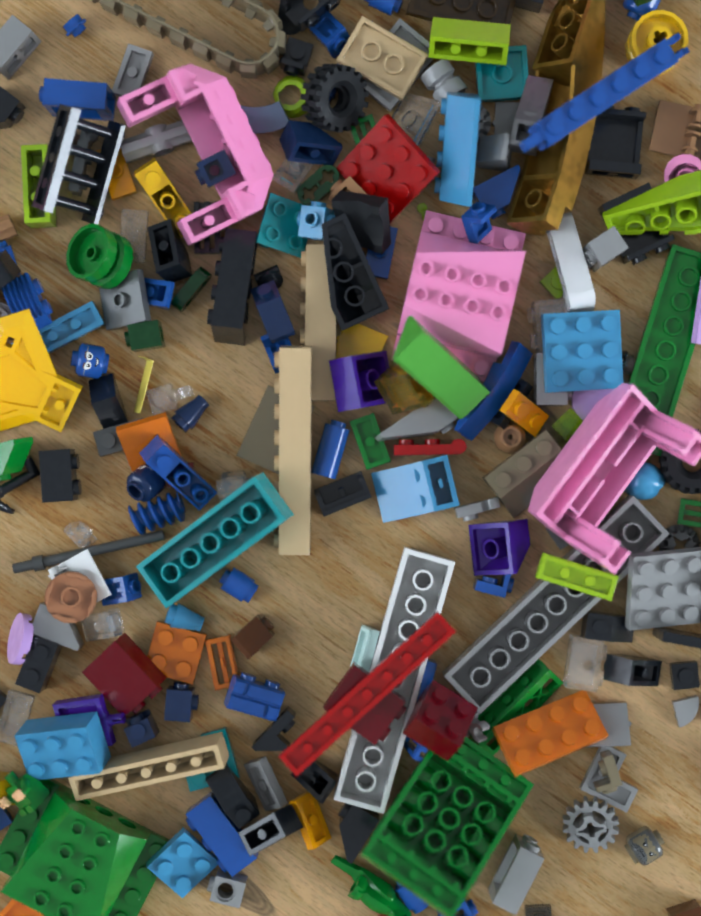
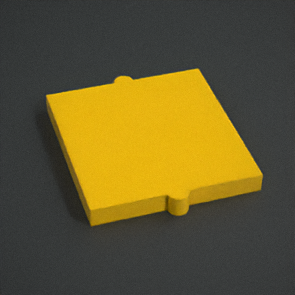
M361 324L351 326L343 330L340 336L336 337L338 340L336 344V359L381 352L388 336Z

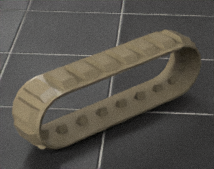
M92 0L93 3L99 2L104 10L116 16L120 13L123 14L127 22L139 28L145 25L149 33L161 39L165 36L169 37L173 45L185 51L191 48L195 56L207 62L211 59L214 60L217 67L229 73L233 71L240 73L242 78L257 79L258 75L264 73L269 75L280 66V55L286 54L287 38L286 32L281 31L283 28L282 20L272 9H264L262 2L258 0H220L223 6L227 8L232 6L244 12L245 17L251 20L255 18L263 22V27L267 32L271 30L275 32L277 37H272L269 41V46L273 47L269 54L265 52L260 57L261 59L257 61L253 59H245V61L234 58V53L228 50L224 53L212 47L210 41L206 39L200 41L188 35V30L182 27L177 29L165 23L164 18L160 16L155 18L143 12L142 7L137 4L131 6L121 0Z

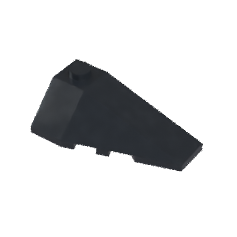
M346 213L323 223L322 233L331 308L343 331L388 310L389 307Z

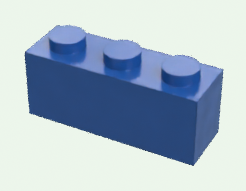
M212 791L187 810L185 814L187 816V824L193 831L197 830L202 836V844L207 851L214 852L218 858L217 863L224 873L228 871L231 877H233L257 859L258 853L249 856L239 835L242 829H238L223 811Z

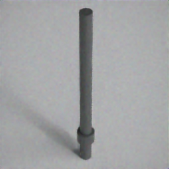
M163 530L45 557L43 555L33 556L32 560L12 564L14 574L29 570L37 572L46 570L47 566L60 564L86 549L89 550L91 556L162 541L165 540V534Z

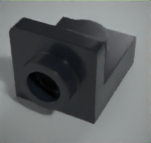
M289 37L286 45V54H283L279 61L280 69H283V72L289 76L298 77V74L305 76L314 44Z

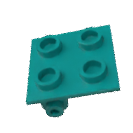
M270 193L256 243H259L261 247H270L301 258V251H305L308 240L298 237L297 215L301 211V205L303 204Z

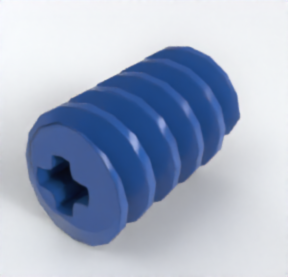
M177 490L176 498H173L168 492L166 493V501L157 496L156 504L154 505L149 500L147 501L146 508L140 502L137 503L136 511L130 505L128 506L132 523L141 535L146 534V527L152 532L156 530V524L160 528L165 527L166 521L170 525L175 524V516L180 522L185 521V505L181 494Z

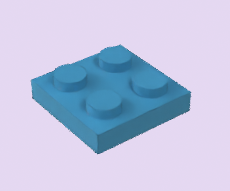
M183 827L146 862V866L183 898L218 865V858L212 852L207 851L204 845Z

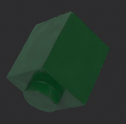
M159 320L127 325L128 331L124 333L127 347H131L132 351L140 352L165 347L162 324Z

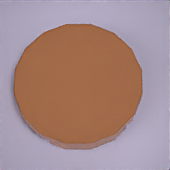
M65 572L57 575L49 582L45 590L44 601L48 612L55 619L63 623H77L86 619L93 612L97 603V592L94 584L87 576L79 572Z

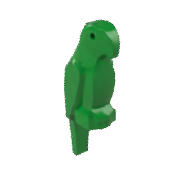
M337 855L333 857L331 863L350 875L354 881L348 894L350 898L361 900L368 908L379 914L411 916V912L402 903L390 884L363 867L354 863L350 864L347 860Z

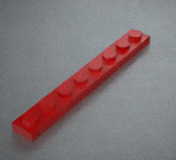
M437 611L281 752L279 758L297 777L455 634L456 631Z

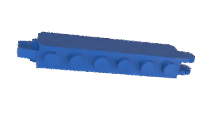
M679 32L667 40L665 38L528 127L527 131L531 136L519 143L523 153L536 145L539 150L548 148L678 63V59L690 52L688 47H683L675 54L670 45L675 44L681 38Z

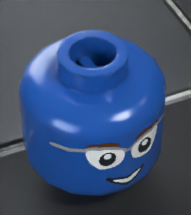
M82 343L78 351L73 350L70 366H75V372L78 376L99 379L102 374L107 373L109 354L106 353L103 346Z

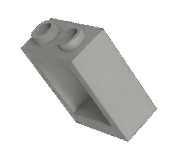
M515 834L488 887L492 904L514 915L517 914L545 859L540 850L541 848L537 845L538 841L526 834L523 837Z

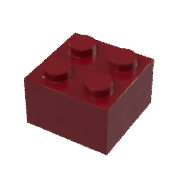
M433 680L421 693L402 733L448 761L462 746L478 707Z

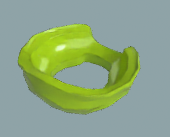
M285 76L274 88L273 97L275 102L280 101L279 93L289 85L297 86L301 94H306V89L302 88L305 81L301 77ZM301 97L296 104H282L289 118L301 117L307 112L302 110L301 105L306 104V102L301 100Z

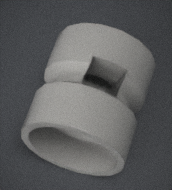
M441 59L433 64L420 76L426 88L434 90L432 96L440 108L441 99L447 97V92L465 93L468 89L460 76L453 75L455 69L449 60Z

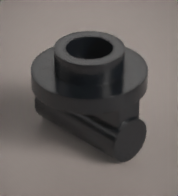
M277 265L254 274L258 286L274 280L279 289L283 283V277Z

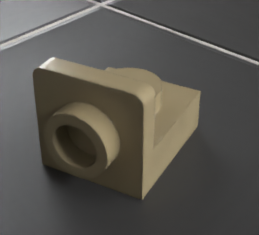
M610 750L600 752L602 760L598 761V766L602 777L607 776V778L593 782L596 791L603 794L612 793L617 790L618 786L623 785L614 756Z

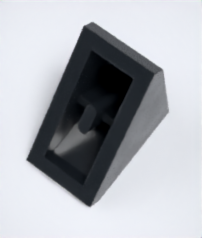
M114 373L102 376L99 379L89 380L91 404L103 429L129 422Z
M314 760L297 777L293 772L291 773L322 804L338 780L337 773L317 760Z

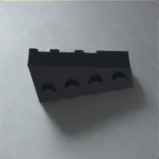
M226 228L225 237L220 236L219 252H222L221 261L217 260L215 265V276H218L217 285L213 284L211 291V300H215L214 308L209 309L207 324L211 325L214 342L245 346L246 336L243 324H248L249 303H247V299L251 298L252 279L250 277L254 275L258 244L256 243V231Z

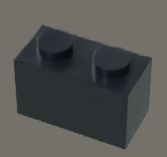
M75 449L39 451L42 503L78 500V495H81L82 488L81 481L77 479L76 469L80 467L79 455L75 454Z
M34 635L30 651L26 654L25 662L21 667L15 684L37 693L45 690L63 645Z
M292 804L240 831L239 835L249 856H252L303 828V825Z

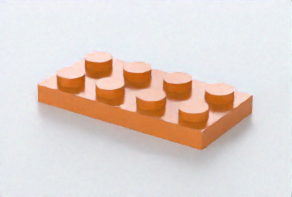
M585 689L492 728L493 734L514 777L604 740L609 736Z

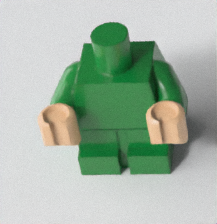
M11 771L5 777L10 786L6 789L7 797L4 796L0 799V807L6 809L14 803L19 808L18 813L23 817L35 811L50 792L39 780L32 776L24 774L18 777Z

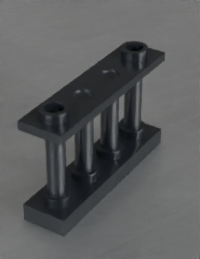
M60 104L32 207L53 213L54 207L60 206L83 213L82 221L90 224H99V220L104 213L103 206L120 145L125 138L124 131L126 125L109 120L108 126L104 127L80 119L81 110ZM79 129L104 137L101 152L73 145L75 131ZM73 155L96 162L97 166L94 177L91 178L66 170L68 156ZM64 180L90 188L87 202L84 203L59 196L61 182Z

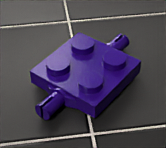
M103 694L57 700L52 704L55 716L97 711L108 746H113L116 742L112 725L124 724L126 722L124 712L109 714Z

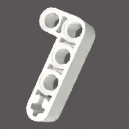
M571 212L563 213L559 229L546 232L563 289L562 301L564 312L594 311L596 303L595 291L575 221Z

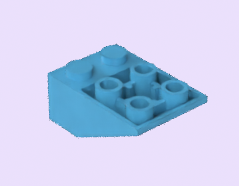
M448 455L371 473L383 523L460 506Z

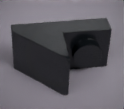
M288 706L278 716L277 721L273 722L253 742L251 748L255 751H284L291 743L280 732L287 733L296 723L293 720L296 712Z

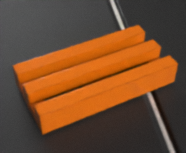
M231 634L205 640L215 691L229 688L230 685L222 642L227 644L232 675H239ZM216 643L224 679L222 684L219 682L212 644Z

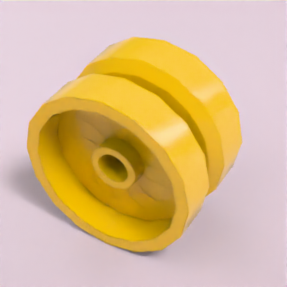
M654 10L643 15L630 31L625 44L628 61L630 62L656 45V43L665 38L667 40L678 32L681 38L675 44L670 45L675 54L681 48L687 47L689 42L688 30L683 20L675 13L666 10ZM673 65V66L670 67L669 69L665 70L664 72H662V73L659 74L658 76H661V75H663V74L669 72L675 65Z

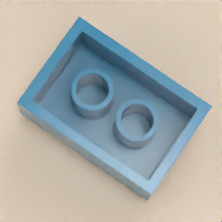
M97 711L26 720L14 735L27 774L37 780L99 774L111 758Z

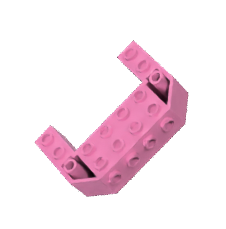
M188 64L170 70L167 76L118 99L116 105L128 128L175 107L201 160L225 150L237 173L233 177L214 185L221 200L180 219L176 223L188 246L263 209L274 173L269 160L260 147L256 134L248 123L247 115L241 108L236 93L226 77L193 64ZM212 166L209 171L211 175L216 176L219 174L220 169L218 166Z

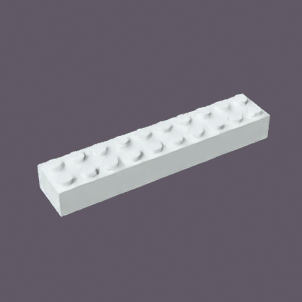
M404 546L369 673L437 611L441 614L455 565L454 560ZM428 658L393 689L405 698L406 703L404 706L407 709L399 720L394 718L389 725L391 731L383 742L379 740L374 745L352 729L335 788L334 800L384 814L406 735L402 732L414 709Z

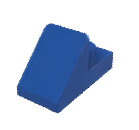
M144 278L149 306L170 311L175 283Z

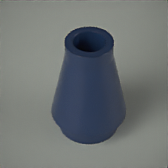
M198 395L174 411L175 415L171 419L186 433L189 429L192 430L209 404L203 397Z

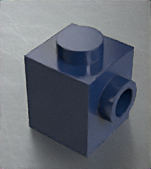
M174 682L173 686L170 685L166 689L164 720L190 722L192 720L193 710H198L199 695H195V687H189V683Z

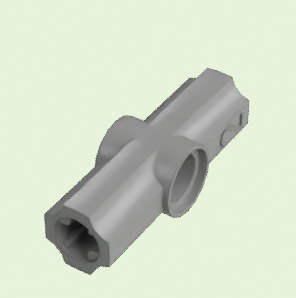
M181 120L169 125L158 124L151 126L145 130V133L124 139L120 147L128 164L149 156L158 157L174 151V148L191 143L192 140Z

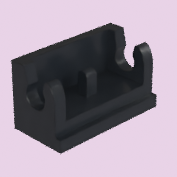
M361 471L314 490L324 517L372 497Z

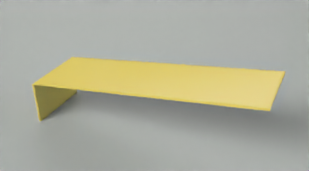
M138 356L147 360L134 412L141 414L154 361Z

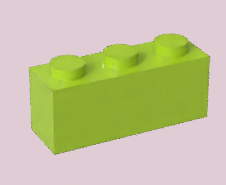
M433 17L428 58L506 65L511 24Z
M47 144L21 145L24 223L30 228L57 227L56 207H54L53 213L32 207L48 149Z

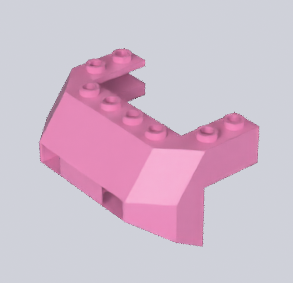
M622 383L595 404L534 487L528 512L577 551L613 574H616L630 555V552L620 546V543L615 538L597 527L656 447L695 466L701 458V435L696 429L659 412L634 384Z

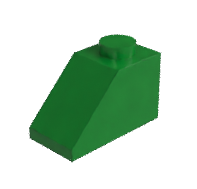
M32 437L13 439L0 443V482L12 479L11 474L22 471L33 444Z

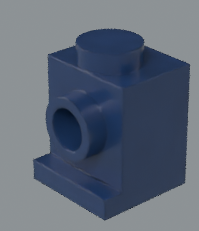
M225 150L196 163L199 169L194 171L200 184H207L208 188L237 174ZM212 166L219 167L218 175L213 176L210 174L209 170Z
M150 709L127 718V726L123 729L132 748L155 738L160 732Z

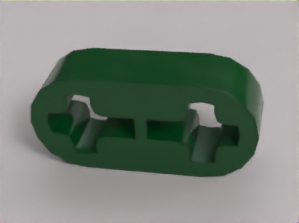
M332 165L320 167L298 188L297 195L300 203L311 206V201L320 202L331 192L330 188L340 179L338 170ZM324 172L327 174L334 173L332 183L326 181L322 185L319 184L324 179ZM315 187L318 188L313 193V200L307 198L306 200L303 199L305 196L303 191L305 189L311 191Z
M203 267L198 268L173 298L171 305L180 312H183L208 283L212 274Z

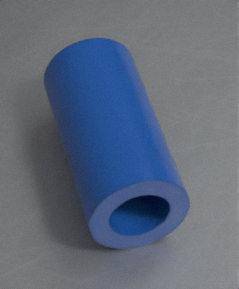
M331 420L330 424L325 423L311 473L336 480L350 430L345 429L346 423Z

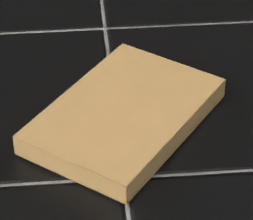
M361 16L337 57L336 63L355 68L356 72L362 74L363 79L403 101L427 61L429 54Z

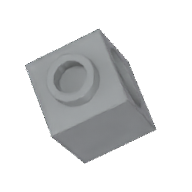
M218 869L216 877L211 876L207 888V891L211 892L209 901L240 909L248 876L237 873L231 877L228 871L224 873L221 869ZM228 883L232 886L233 890L228 893L221 890L220 885Z

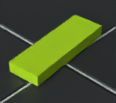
M542 552L535 578L612 601L619 576Z

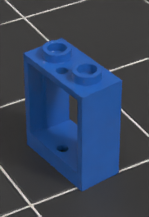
M44 78V86H40L39 101L42 102V105L53 117L57 116L59 105L62 104L81 110L80 119L114 121L116 96L107 83Z

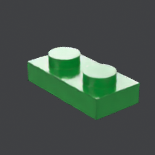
M374 413L350 421L366 469L368 470L391 462L384 441L377 442L375 439L381 432Z

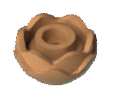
M513 421L509 422L505 430L498 426L494 432L495 445L503 452L515 453L525 444L526 434L524 429ZM508 435H512L511 440L508 439Z

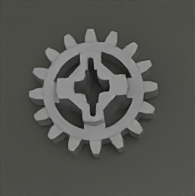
M584 796L583 803L575 799L574 808L567 806L566 813L568 815H563V833H567L568 842L574 840L575 849L583 846L584 853H587L589 848H593V851L598 853L599 846L607 850V841L610 843L615 842L614 835L619 834V827L617 826L619 819L618 816H614V807L607 809L608 804L606 800L600 804L596 796H594L592 801H588L587 796Z

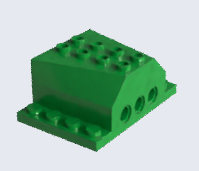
M466 736L462 746L448 761L428 750L423 756L422 762L418 763L379 821L370 837V841L360 856L442 915L455 916L534 784L521 775L514 777L509 766Z
M54 779L39 780L49 790L50 794L35 811L23 817L17 812L0 845V871L9 875L0 892L45 916H137L157 879V876L147 868L146 862L169 839L90 798L75 801L72 789Z

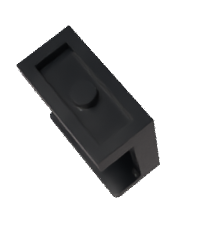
M612 105L598 114L586 162L585 174L637 179L641 174L642 164H639L643 123L647 113L640 112V109L636 107H626L624 110L614 109Z
M644 184L602 204L598 208L602 219L603 212L651 190L650 184ZM645 231L642 235H621L629 248L620 257L624 264L630 261L633 265L647 259L646 254L655 250L656 254L669 249V243L675 239L674 235H669V233L668 235H659V231Z

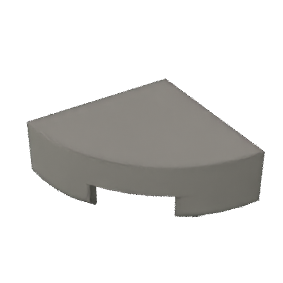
M697 695L672 701L678 727L687 725L696 716L699 708V697Z

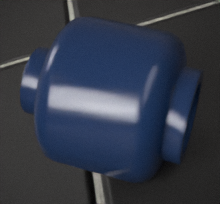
M147 464L141 465L127 477V491L137 501H151L165 488V480Z

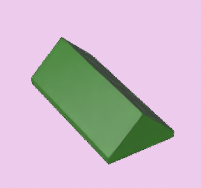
M408 316L393 360L459 419L464 418L490 393L475 373L413 316Z

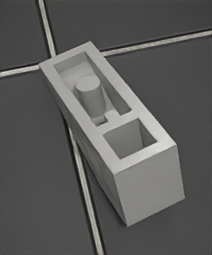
M433 397L381 432L375 439L379 442L434 435L438 431L445 434L455 427L453 421L458 417L438 399Z

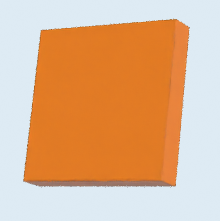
M166 412L116 426V433L132 472L141 465L146 464L140 452L157 434L181 456Z

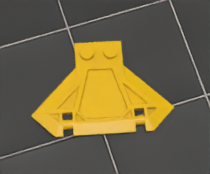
M29 308L0 317V431L37 421L62 432L83 386L57 374ZM9 337L15 339L13 345L7 343Z

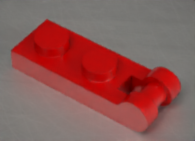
M424 439L423 445H414V440H399V445H393V456L457 455L464 453L467 446L462 439H455L450 444H440V439Z

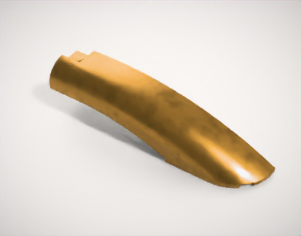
M559 0L553 8L532 67L535 71V76L554 80L546 116L602 79L605 41V0ZM596 116L544 150H539L538 148L536 156L526 155L522 175L506 222L508 225L519 231L538 236H545L546 231L559 229L563 213L565 211H572L590 150Z

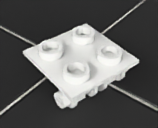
M88 549L48 569L50 573L48 577L51 580L65 572H79L87 576L95 586L97 602L112 595Z

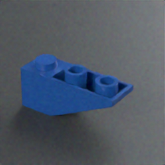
M158 434L140 452L145 463L199 511L218 493Z

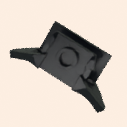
M280 0L278 17L282 20L283 28L281 31L286 32V35H295L305 31L307 28L314 27L325 12L333 11L340 4V0H318V5L312 10L304 7V0Z

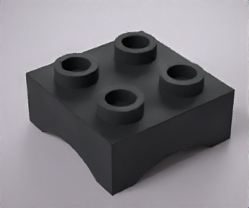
M340 190L331 200L335 217L346 213L360 246L372 250L374 253L383 254L391 245L388 198Z

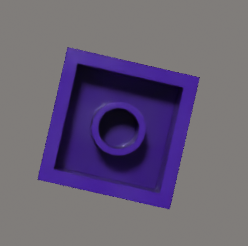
M387 351L329 360L338 412L396 402Z

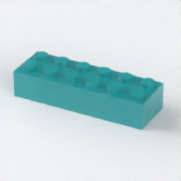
M263 472L254 476L139 563L136 568L165 608H168L294 514Z

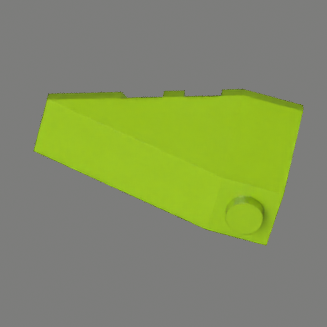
M701 170L677 176L603 212L602 216L607 229L609 230L615 226L620 235H642L645 231H659V235H668L669 231H684V235L701 233Z

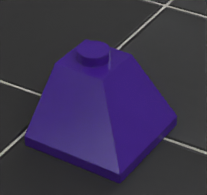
M528 519L468 525L474 576L518 573L530 547Z

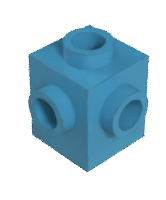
M311 201V206L301 205V211L297 215L298 237L323 241L322 224L335 218L334 210L326 208V203Z

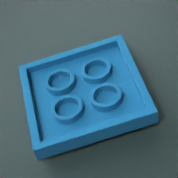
M620 310L541 314L545 393L615 389L623 383Z

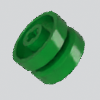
M88 224L81 227L72 237L66 253V265L69 272L74 277L90 282L92 285L102 289H111L118 286L126 278L133 261V248L129 240L98 224Z

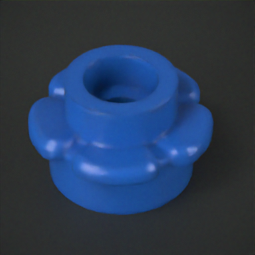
M79 14L72 17L63 26L67 32L66 36L73 35L76 38L86 29L84 26L86 19H82Z

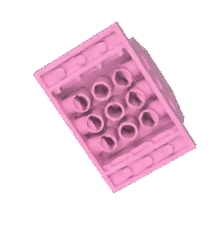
M426 210L391 361H394L393 356L408 316H413L475 373L482 382H485L493 362H496L497 358L502 355L526 251H522L526 233L492 226V230L475 244L469 242L462 218Z

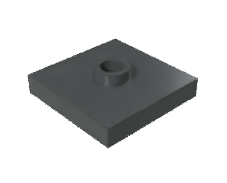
M143 269L129 271L126 278L114 288H99L106 330H115L127 327L129 324L151 321Z

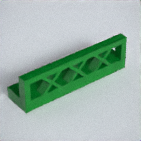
M538 659L478 715V720L486 721L490 725V729L482 731L487 740L476 743L491 755H494L500 749L497 740L490 746L487 745L495 737L492 728L509 721L511 718H516L540 708L564 682ZM552 678L553 681L546 688H543V685ZM530 699H533L532 703L525 707V704Z

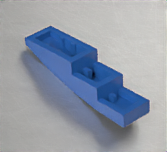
M512 341L502 363L493 362L484 385L490 393L464 418L458 420L454 430L467 440L472 441L502 407L520 380L533 353L520 342Z

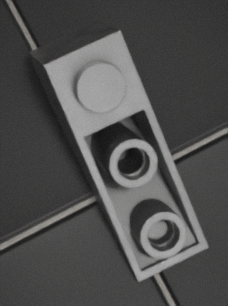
M528 75L509 141L511 152L531 156L537 155V145L523 153L519 143L531 136L527 131L528 127L546 116L554 82L553 79Z

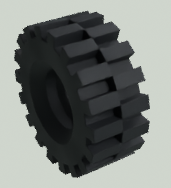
M322 64L323 67H316L314 69L316 74L310 73L307 76L310 82H304L302 87L306 89V94H301V100L306 102V104L301 105L302 110L308 111L305 117L307 120L312 121L311 124L323 130L334 132L352 130L351 126H357L360 123L358 118H363L366 114L362 111L363 107L368 108L369 102H365V97H369V91L363 88L367 86L366 81L360 80L362 77L360 72H356L355 68L346 65ZM335 87L338 91V101L331 108L329 95Z
M662 450L658 463H660L659 470L662 472L666 480L665 482L669 483L674 490L681 491V493H701V468L696 472L687 471L683 467L681 459Z

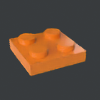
M157 621L147 657L167 678L193 685L207 634L193 630L171 628L170 624Z

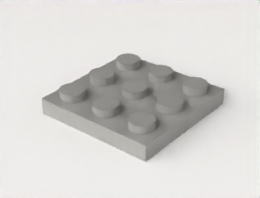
M701 547L632 553L629 555L625 627L629 631L700 623Z

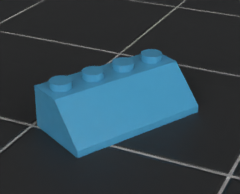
M447 92V97L441 99L440 114L445 115L444 125H439L438 141H443L442 152L437 151L436 167H441L440 178L435 177L434 193H439V201L472 207L481 98L478 94Z

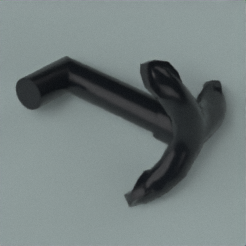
M31 455L27 456L24 464L27 471L0 485V511L14 514L15 510L2 502L1 498L40 475V471Z

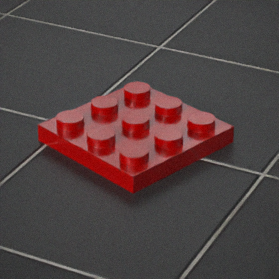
M389 114L384 115L336 167L345 179L350 176L367 195L388 198L390 223L441 172Z

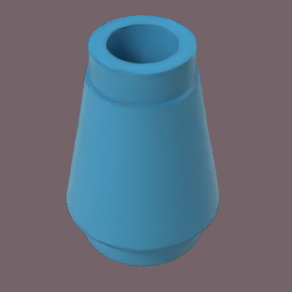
M178 603L169 607L164 623L170 624L171 628L200 632L205 617Z

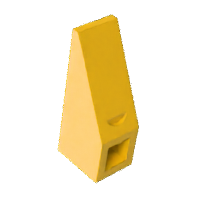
M154 157L133 171L134 175L165 221L168 219L173 220L182 238L183 236L176 223L192 213Z

